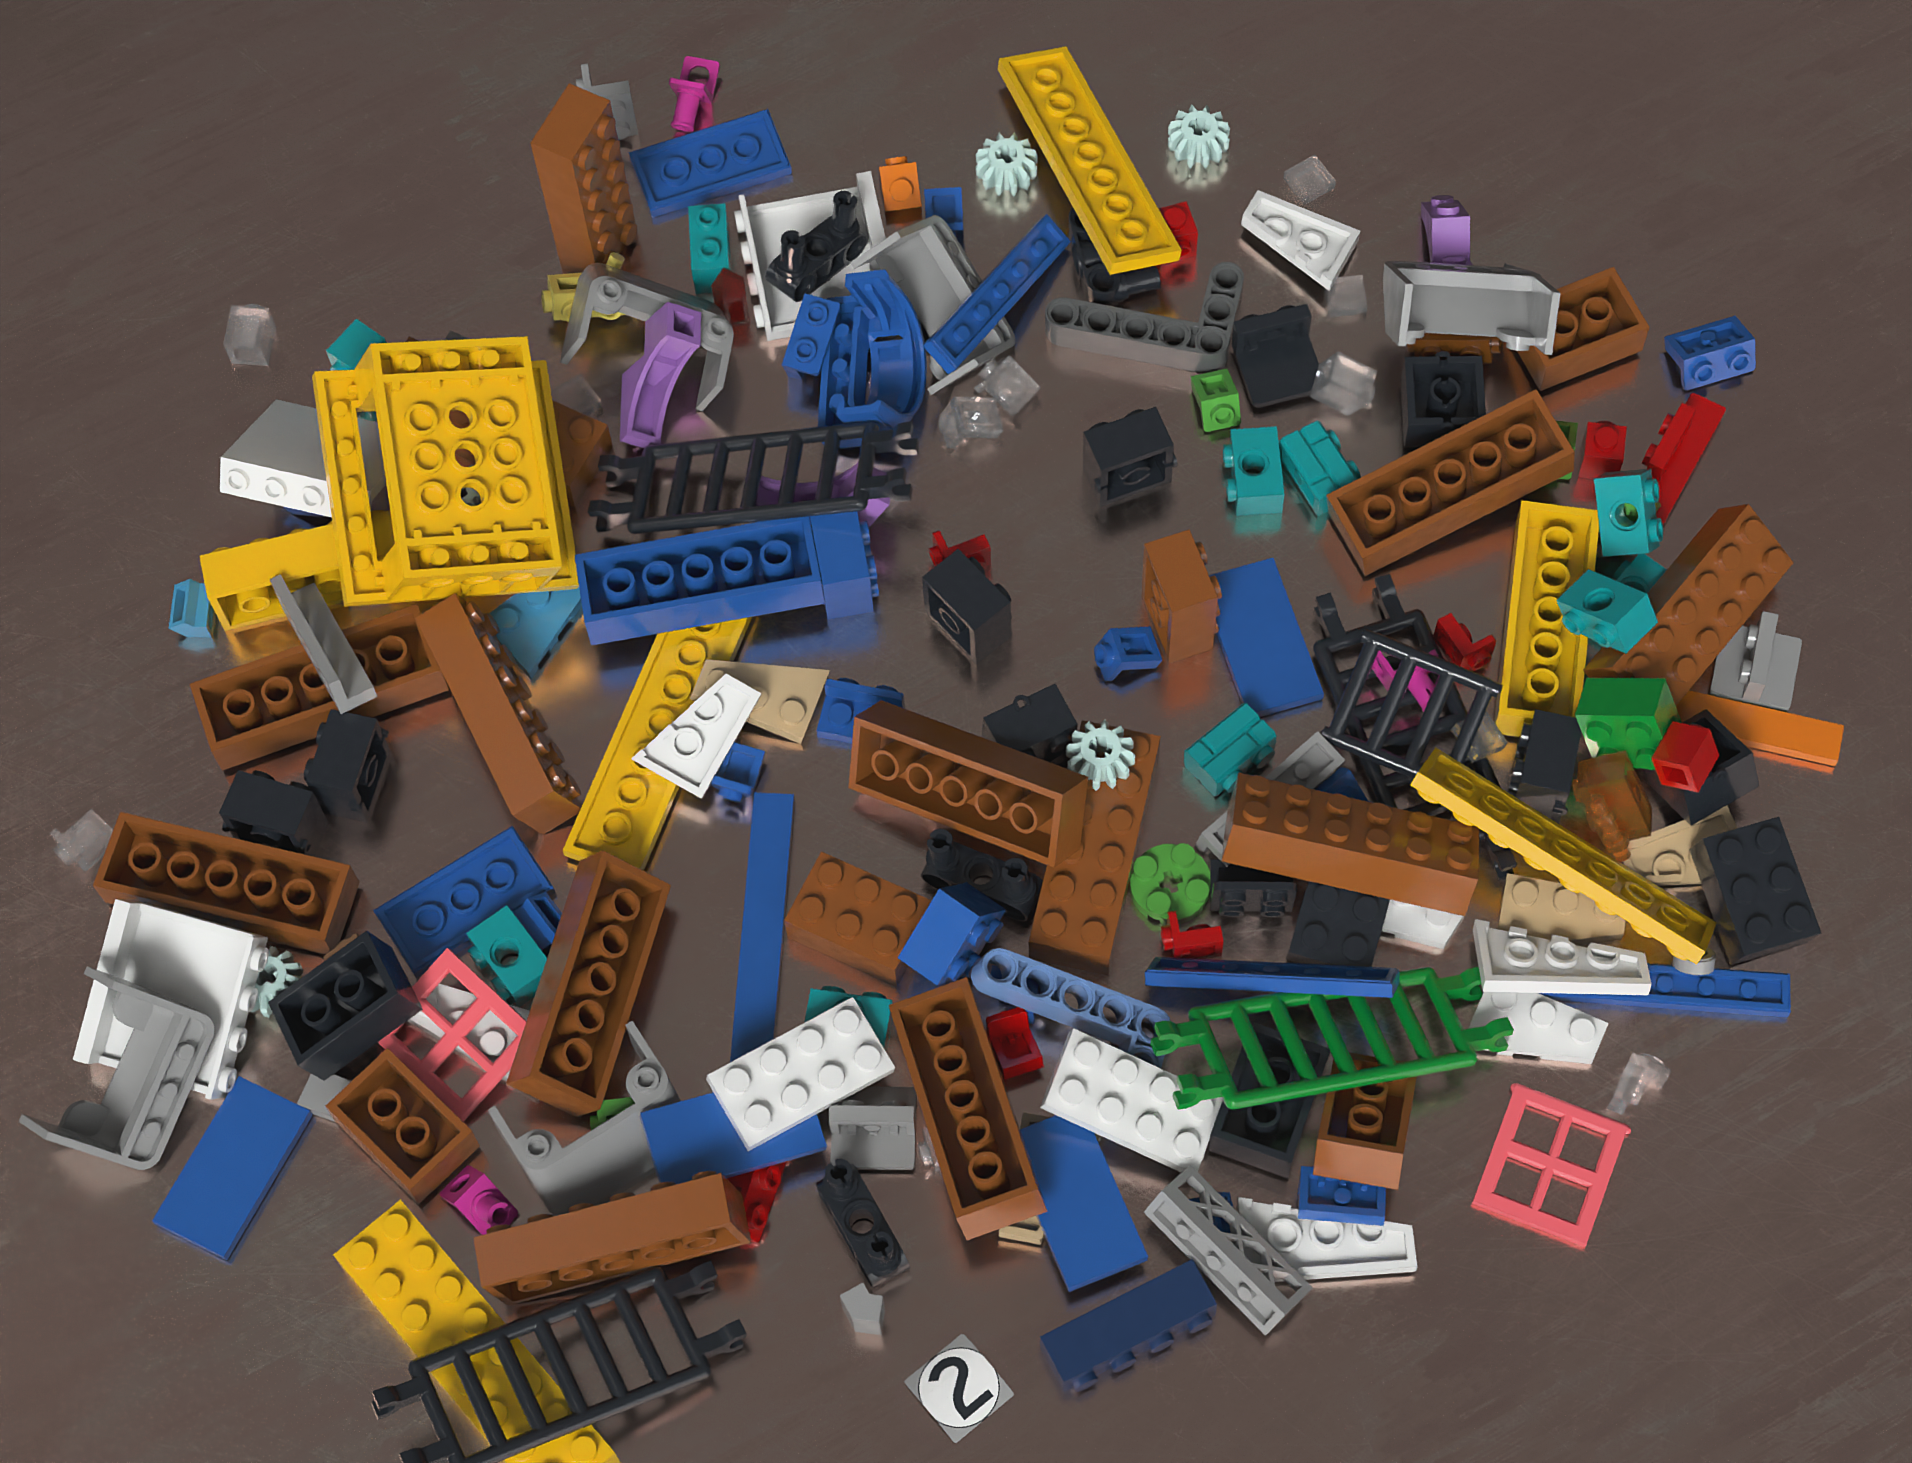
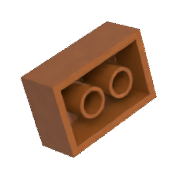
M1611 267L1556 289L1560 292V301L1552 355L1543 354L1536 346L1530 345L1528 351L1517 352L1537 387L1542 391L1642 351L1650 327L1614 267Z
M1190 529L1144 544L1141 597L1168 664L1213 650L1214 634L1218 633L1216 617L1220 616L1218 599L1222 598L1221 588L1215 575L1209 577L1205 567L1208 564L1204 546L1200 541L1195 543Z
M821 851L784 920L787 938L897 987L908 967L907 964L897 957L931 903V900Z
M388 1048L325 1105L334 1121L418 1205L480 1147L473 1131Z
M1349 1052L1357 1070L1379 1066L1374 1056ZM1334 1059L1330 1075L1340 1073ZM1417 1076L1326 1093L1317 1138L1313 1175L1398 1190Z

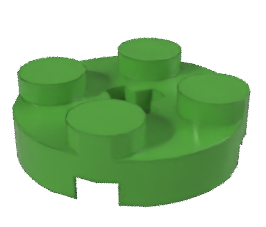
M1162 844L1144 852L1133 864L1130 878L1132 901L1140 913L1147 918L1149 915L1153 919L1160 920L1161 924H1167V912L1176 911L1179 925L1187 923L1201 913L1210 896V870L1208 865L1200 855L1195 853V850L1189 844ZM1172 876L1181 881L1177 884V892L1171 893L1169 888L1161 889L1159 884L1164 882V877Z

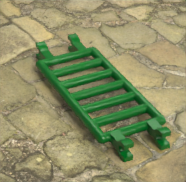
M1479 966L1467 969L1460 975L1439 978L1432 967H1422L1399 971L1400 983L1393 998H1389L1418 1058L1415 1060L1396 1063L1365 996L1277 992L1195 1006L1188 1012L1189 1022L1178 1024L1172 1021L1155 1022L1154 1029L1158 1037L1151 1038L1150 1044L1155 1056L1169 1054L1179 1047L1200 1044L1212 1072L1211 1075L1200 1077L1194 1074L1177 1075L1176 1082L1180 1090L1174 1091L1172 1097L1178 1110L1192 1107L1203 1100L1219 1097L1223 1098L1225 1105L1229 1109H1239L1471 1067L1477 1062L1475 1051L1486 1049L1491 1052L1507 1051L1508 1043L1504 1036L1512 1035L1514 1029L1508 1017L1495 1019L1481 1027L1463 1028L1450 1000L1463 998L1467 1001H1474L1482 998L1483 993L1479 985H1482ZM1424 984L1456 1052L1435 1056L1403 987ZM1348 998L1379 1066L1357 1070L1326 1001ZM1309 1004L1340 1073L1321 1077L1317 1076L1287 1007ZM1270 1011L1298 1073L1299 1081L1278 1084L1248 1014ZM1231 1018L1261 1086L1260 1088L1238 1091L1208 1021Z

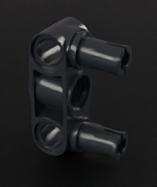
M840 191L833 197L832 216L828 217L809 233L799 237L798 231L788 230L781 235V254L769 265L765 275L766 280L793 301L800 302L803 299L804 293L810 295L862 253L867 243V236L860 231V225L855 215L857 197L855 195L851 197L849 191Z
M1074 208L1070 209L1068 228L1069 240L1071 241L1070 246L1077 277L1081 281L1087 302L1117 307L1119 303L1129 299V295L1161 289V280L1157 266L1110 275L1085 228L1080 227L1082 223ZM1106 287L1109 288V290L1101 291L1097 288Z
M935 829L930 834L931 839L927 840L929 850L926 855V865L921 873V878L927 884L939 889L967 882L1005 908L1004 916L1018 921H1027L1041 892L1043 880L1036 874L1028 871L1025 861L1020 858H1011L1005 862L989 854L954 842L950 832L945 829ZM981 875L991 877V880L986 884L979 885L973 882L975 878Z
M836 1159V1165L833 1166L830 1162L825 1168V1177L816 1182L815 1186L871 1288L874 1289L909 1270L911 1267L853 1163L850 1164L845 1159ZM867 1218L874 1225L866 1233H857L851 1228L857 1219Z

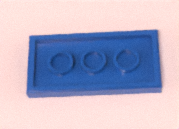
M768 109L628 152L652 218L792 174L791 165Z
M1274 558L1209 575V577L1216 576L1221 588L1222 598L1218 599L1220 616L1216 617L1218 633L1216 635L1241 704L1247 703L1259 717L1322 700L1324 697L1323 689Z
M511 826L373 911L415 978H418L429 969L446 948L457 954L470 946L471 943L466 933L506 905L514 912L524 904L528 897L547 892L551 896L556 892L514 827Z
M238 1076L232 1090L226 1096L152 1222L228 1260L313 1116L311 1111Z
M714 1092L641 1112L639 1116L659 1183L675 1182L680 1184L692 1181L693 1175L704 1171H715L717 1174L722 1173L726 1178L821 1152L827 1148L816 1114L754 1149L747 1151Z
M1057 1115L1020 1129L1048 1211L1036 1217L1068 1291L1071 1292L1148 1261V1254L1094 1132Z

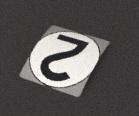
M960 1334L904 1381L905 1385L930 1412L954 1443L959 1442L1014 1395L1001 1376L964 1334Z

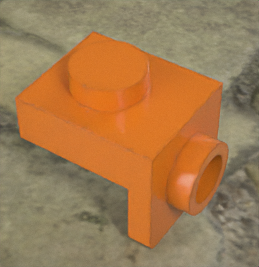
M907 156L885 159L886 166L878 168L884 211L889 212L922 207L916 162L908 163Z

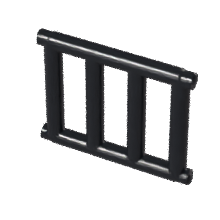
M1364 629L1360 641L1364 645L1329 727L1325 726L1320 734L1333 746L1414 779L1423 766L1420 762L1453 683L1457 682L1477 691L1450 754V757L1464 765L1492 696L1497 697L1502 691L1503 685L1488 677L1378 632ZM1381 651L1401 659V662L1366 742L1345 733V730L1377 653ZM1418 666L1439 675L1404 758L1382 747L1415 668Z

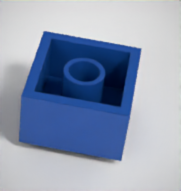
M858 512L810 516L827 620L874 612L872 597L879 596L875 560L870 548L871 542L867 521L859 522Z
M967 882L939 888L897 958L937 986L965 977L969 978L971 977L973 966L982 958L979 954L986 942L991 943L1000 933L1003 927L1000 919L1006 909Z

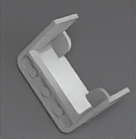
M936 215L895 232L850 262L854 269L870 263V271L886 269L909 298L918 319L929 337L937 331L982 282V279L948 224ZM1005 317L996 324L958 368L950 374H947L930 355L931 361L929 366L931 372L940 380L927 388L931 395L1015 345L1014 333Z
M1386 261L1384 263L1385 333L1398 346L1415 344L1416 338L1424 337L1425 333L1497 337L1501 341L1506 342V348L1511 350L1528 351L1530 345L1536 346L1543 354L1552 355L1560 292L1537 273L1526 269L1410 261Z
M592 263L584 269L578 279L560 363L567 365L585 342L592 310L607 315L620 312L643 321L649 319L666 302L701 312L700 345L707 350L695 409L703 411L724 387L734 332L721 309L713 302L603 263Z
M87 966L84 972L85 975L117 991L112 1006L114 1016L119 1022L134 1028L101 1105L88 1100L74 1102L66 1109L58 1126L24 1114L21 1115L19 1122L45 1140L137 1170L149 1169L160 1160L214 1037V1024L207 1015L141 985Z
M633 1021L625 1026L632 1046L642 1062L635 1065L629 1071L626 1078V1088L635 1104L562 1148L556 1137L544 1129L531 1130L516 1139L496 1106L494 1105L488 1109L498 1132L548 1212L553 1216L569 1213L568 1209L577 1204L591 1203L596 1206L607 1203L611 1196L623 1193L656 1172L639 1117L640 1113L680 1102L681 1099L664 1068Z

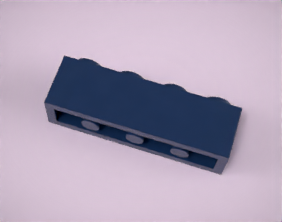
M1191 1259L1040 1336V1348L1063 1392L1071 1388L1079 1392L1095 1384L1098 1381L1097 1375L1111 1368L1114 1372H1119L1131 1366L1137 1360L1136 1355L1148 1349H1151L1152 1353L1163 1350L1175 1341L1173 1336L1187 1329L1190 1333H1195L1207 1327L1213 1322L1211 1317L1216 1314L1217 1303L1196 1264Z

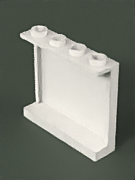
M871 171L856 174L857 187L747 207L744 194L739 195L741 210L734 211L738 233L745 232L747 241L740 242L744 265L752 264L753 273L747 274L750 295H758L760 304L753 306L757 328L765 327L767 341L791 337L802 301H793L765 278L769 265L781 254V235L784 232L795 230L799 232V237L809 233L828 217L832 216L834 195L840 191H849L851 197L854 195L857 197L855 215L860 225V231L867 236L866 246L859 256L886 239ZM870 263L856 269L849 264L810 295L823 299L852 295L845 287L846 274L870 271Z
M276 399L221 456L220 492L332 517L317 409ZM357 418L371 511L372 500L386 485L378 422Z
M115 899L97 970L141 985L207 1015L214 1024V1037L191 1090L206 1094L205 1098L210 1100L226 1097V1094L232 1090L236 1081L237 1071L234 1068L237 1053L241 1052L246 1043L247 1029L244 1026L248 1012L253 1010L258 998V989L255 988L259 972L265 968L268 960L269 950L266 948L268 937L133 899ZM96 980L93 981L73 1060L85 1064L100 1063L117 1068L134 1028L124 1025L114 1016L112 1006L117 991L106 987Z

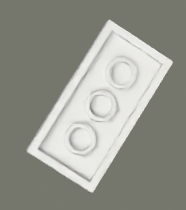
M852 997L707 1075L706 1080L747 1151H750L829 1108V1105H834L894 1072L895 1066Z
M1073 1028L1067 1035L1040 1108L1182 1173L1190 1165L1198 1172L1223 1098L1203 1100L1192 1107L1178 1110L1172 1097L1174 1091L1180 1090L1176 1082V1075Z

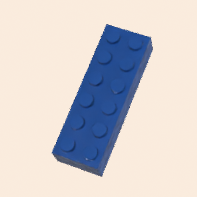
M809 517L760 521L574 555L584 623L591 646L825 604Z

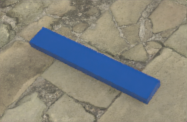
M1048 214L1041 217L923 345L947 374L958 368L1071 243L1069 238Z
M1155 957L1145 971V986L1393 998L1400 983L1399 969L1386 967Z
M1647 963L1652 983L1649 995L1539 993L1555 1001L1787 1018L1791 1013L1790 974L1714 968V971L1707 975H1691L1678 971L1673 965Z

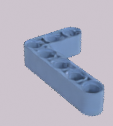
M992 949L973 966L971 970L972 983L983 994L1119 1045L1118 1049L1156 1067H1162L1165 1055L1155 1056L1150 1044L1151 1038L1146 1036L1141 1028V1022H1146L1152 1027L1154 1038L1158 1037L1154 1029L1155 1022L1171 1021L1170 1017L1162 1009L1007 949ZM988 963L994 964L1000 969L1002 974L1001 980L995 979L990 975L987 968ZM1026 978L1037 982L1040 994H1034L1028 989ZM1065 993H1070L1077 999L1078 1009H1074L1066 1003ZM1103 1007L1113 1011L1116 1017V1024L1107 1021L1103 1014Z

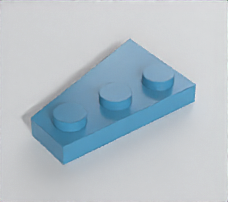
M578 587L571 590L514 594L489 613L500 629V633L496 634L500 644H504L510 650L516 664L530 679L533 678L539 669L538 664L547 651L551 652L558 642V635L567 622L574 619L582 607L580 589Z

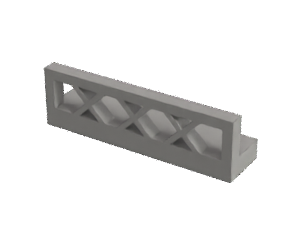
M281 574L271 578L270 582L282 610L340 714L376 698L377 694L371 681L315 583H311L291 593Z
M1317 731L1265 778L1316 789L1344 764L1345 759ZM1227 811L1199 836L1194 847L1202 855L1210 849L1222 861ZM1222 862L1226 867L1230 865V863Z
M1191 1165L1169 1183L1144 1211L1190 1260L1193 1259L1196 1266L1265 1336L1313 1289ZM1187 1182L1199 1194L1200 1203L1190 1201L1179 1188ZM1212 1216L1223 1218L1230 1225L1231 1233L1221 1232L1213 1224ZM1243 1247L1253 1248L1260 1255L1261 1264L1251 1263L1244 1255ZM1274 1278L1284 1279L1296 1293L1287 1299L1275 1287Z

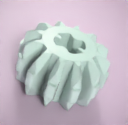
M1193 105L1189 108L1188 113L1178 110L1175 121H1171L1168 126L1169 151L1175 152L1174 156L1177 162L1187 159L1189 168L1195 162L1201 163L1205 169L1209 165V160L1219 163L1222 153L1227 152L1230 139L1228 136L1230 127L1228 122H1223L1221 111L1210 114L1208 105L1202 111H1197Z
M999 132L996 141L986 138L983 143V149H978L976 153V175L978 179H982L985 190L995 187L998 197L1004 190H1009L1015 196L1017 187L1028 190L1030 180L1035 179L1037 176L1036 164L1038 163V156L1035 150L1031 149L1028 138L1018 141V136L1015 132L1010 138H1004Z
M1106 719L1102 721L1101 728H1095L1088 721L1085 724V733L1075 730L1072 734L1073 743L1066 746V756L1070 758L1068 769L1088 776V780H1092V786L1095 791L1100 788L1101 782L1104 781L1113 789L1116 786V777L1126 780L1129 777L1128 767L1135 764V754L1131 752L1134 742L1131 737L1123 738L1124 729L1121 725L1111 731ZM1097 752L1105 753V758H1097Z
M270 946L266 966L259 972L255 988L258 989V998L251 1013L260 1009L262 1015L269 1018L272 1010L268 1002L300 979L304 969L300 963L294 962V956L291 952L286 950L279 955L277 948Z

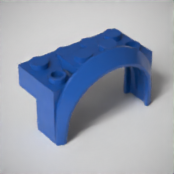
M886 269L846 274L845 287L852 295L826 298L827 300L838 302L841 309L821 369L818 427L873 421L878 424L879 431L890 430L899 423L910 422L922 403L927 378L926 350L923 347L925 344L923 333L909 298ZM896 335L902 337L899 340L875 341L878 337ZM870 349L871 384L869 397L866 404L865 390L868 351ZM862 438L841 440L840 448L861 447Z

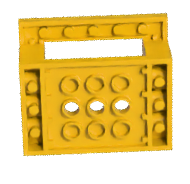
M528 336L374 343L369 345L354 370L314 372L312 381L344 607L446 599L454 593L461 598L571 590L579 587L574 556L576 552L546 360L531 361ZM454 410L464 412L469 419V426L467 428L455 427L449 419V413ZM376 411L395 540V544L382 561L377 560L356 412ZM458 449L469 450L475 458L474 466H461L455 459V451ZM466 487L475 489L480 495V504L477 506L467 505L461 498V489Z

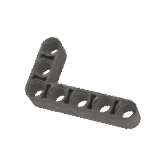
M1221 262L1212 268L1198 323L1059 297L1049 302L1045 309V334L1047 339L1057 346L1202 374L1222 370L1227 364L1232 343L1233 322L1237 321L1242 301L1244 273L1237 264L1232 262ZM1228 284V285H1231L1232 287H1230V288H1224V287H1221L1220 285ZM1221 316V317H1224L1225 319H1223V320H1216V319H1213L1212 317ZM1066 320L1069 322L1065 324H1059L1056 321ZM1103 327L1105 330L1096 331L1093 328ZM1140 334L1143 337L1133 338L1130 335ZM1176 341L1180 344L1170 345L1167 342ZM1213 348V349H1216L1217 351H1216V352H1207V351H1205L1204 349Z

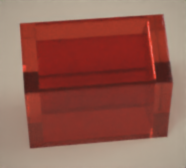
M723 268L711 285L714 304L721 309L730 324L750 322L744 277Z

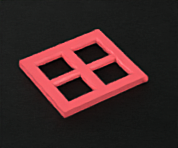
M446 948L412 986L423 1008L421 1011L442 1029L445 1034L422 1060L394 1035L401 1026L378 1043L385 1050L388 1048L464 1122L510 1071L527 1020L454 952ZM449 973L456 977L477 997L454 1024L426 1000ZM489 1010L518 1035L494 1063L466 1037ZM458 1045L486 1071L462 1098L434 1073Z
M1513 1083L1510 1086V1089L1513 1091L1472 1204L1586 1247L1625 1134H1630L1631 1128L1629 1125L1519 1083ZM1526 1105L1561 1118L1549 1153L1513 1140ZM1572 1122L1607 1135L1595 1171L1559 1157ZM1507 1157L1542 1170L1530 1206L1494 1192ZM1553 1174L1588 1187L1576 1223L1540 1210Z

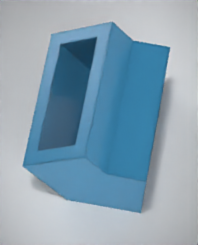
M188 579L175 584L169 629L186 637L212 638L215 611L207 598L205 583Z

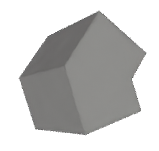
M864 1283L840 1295L842 1309L855 1332L882 1335L885 1316V1304L882 1295L869 1294Z

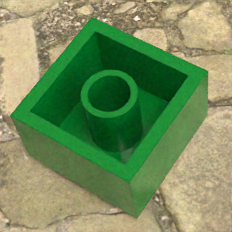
M1586 678L1575 713L1596 768L1655 770L1651 758L1672 721L1682 723L1666 678Z

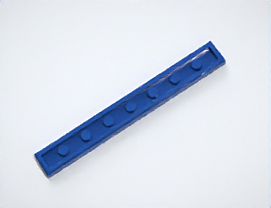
M754 792L730 1062L775 1039L795 806L794 794Z

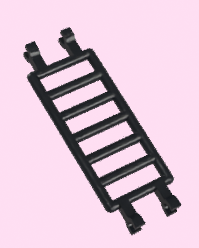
M867 421L649 445L644 448L641 457L622 459L616 455H600L598 468L600 472L608 471L605 481L608 488L620 486L625 480L637 479L632 502L612 504L605 500H590L588 514L590 517L598 516L595 526L597 533L610 531L616 525L627 524V529L631 534H643L858 512L865 510L868 505V499L889 497L895 501H911L913 488L911 484H905L907 474L905 467L891 469L886 475L872 476L876 453L896 451L902 455H918L919 441L918 438H912V422L899 423L893 429L879 431V426L876 422ZM862 438L853 496L831 498L841 440ZM825 442L815 500L794 502L803 445ZM787 446L777 504L756 506L766 449ZM750 450L740 508L719 510L730 452ZM714 454L702 512L682 514L693 456ZM677 458L666 514L664 516L645 517L656 461Z
M1390 573L1375 578L1376 588L1372 590L1386 619L1345 632L1331 592L1317 596L1315 599L1317 607H1314V613L1318 622L1322 625L1327 638L1316 641L1313 645V651L1337 707L1354 667L1339 672L1332 652L1360 644L1361 634L1364 629L1388 635L1413 627L1421 645L1415 648L1426 653L1436 650L1438 657L1444 659L1422 610L1414 609L1404 612ZM1391 655L1385 657L1393 670L1396 671L1401 659ZM1372 668L1367 680L1377 677ZM1433 673L1436 679L1433 680V683L1436 684L1439 675ZM1453 683L1446 700L1451 714L1438 719L1431 737L1458 729L1460 732L1468 712L1455 683ZM1409 689L1406 690L1399 708L1417 703ZM1386 696L1355 706L1347 725L1349 735L1366 742L1368 741L1361 721L1377 716ZM1418 725L1388 734L1382 748L1391 751L1411 744ZM1476 734L1464 765L1473 763L1479 775L1500 787L1481 741ZM1358 756L1378 803L1398 808L1390 790L1411 784L1413 778L1398 772L1383 775L1379 764ZM1428 801L1403 809L1412 812H1422L1429 816H1436L1451 811L1439 803L1433 804ZM1479 829V842L1483 841L1498 881L1505 879L1507 873L1514 874L1512 868L1517 867V862L1511 850L1496 845L1489 839L1486 832Z
M711 1260L696 1266L688 1273L670 1280L662 1267L655 1266L415 1358L408 1364V1371L412 1379L396 1386H385L372 1391L375 1401L371 1402V1406L377 1420L394 1414L400 1408L422 1401L439 1441L422 1448H412L399 1453L401 1463H497L707 1379L712 1373L708 1358L720 1353H730L743 1348L744 1344L741 1339L745 1338L747 1333L740 1319L726 1324L716 1332L698 1339L679 1300L692 1294H702L714 1290L715 1285L712 1280L717 1279L718 1274ZM651 1286L654 1287L691 1364L690 1367L670 1375L667 1374L630 1296L632 1293ZM614 1301L652 1381L628 1391L591 1313V1309ZM573 1316L612 1396L610 1399L589 1407L550 1326ZM532 1332H535L572 1413L547 1423L510 1342ZM493 1347L531 1430L509 1439L505 1437L470 1359V1356ZM451 1363L456 1368L490 1444L489 1447L467 1456L463 1452L429 1375V1372Z

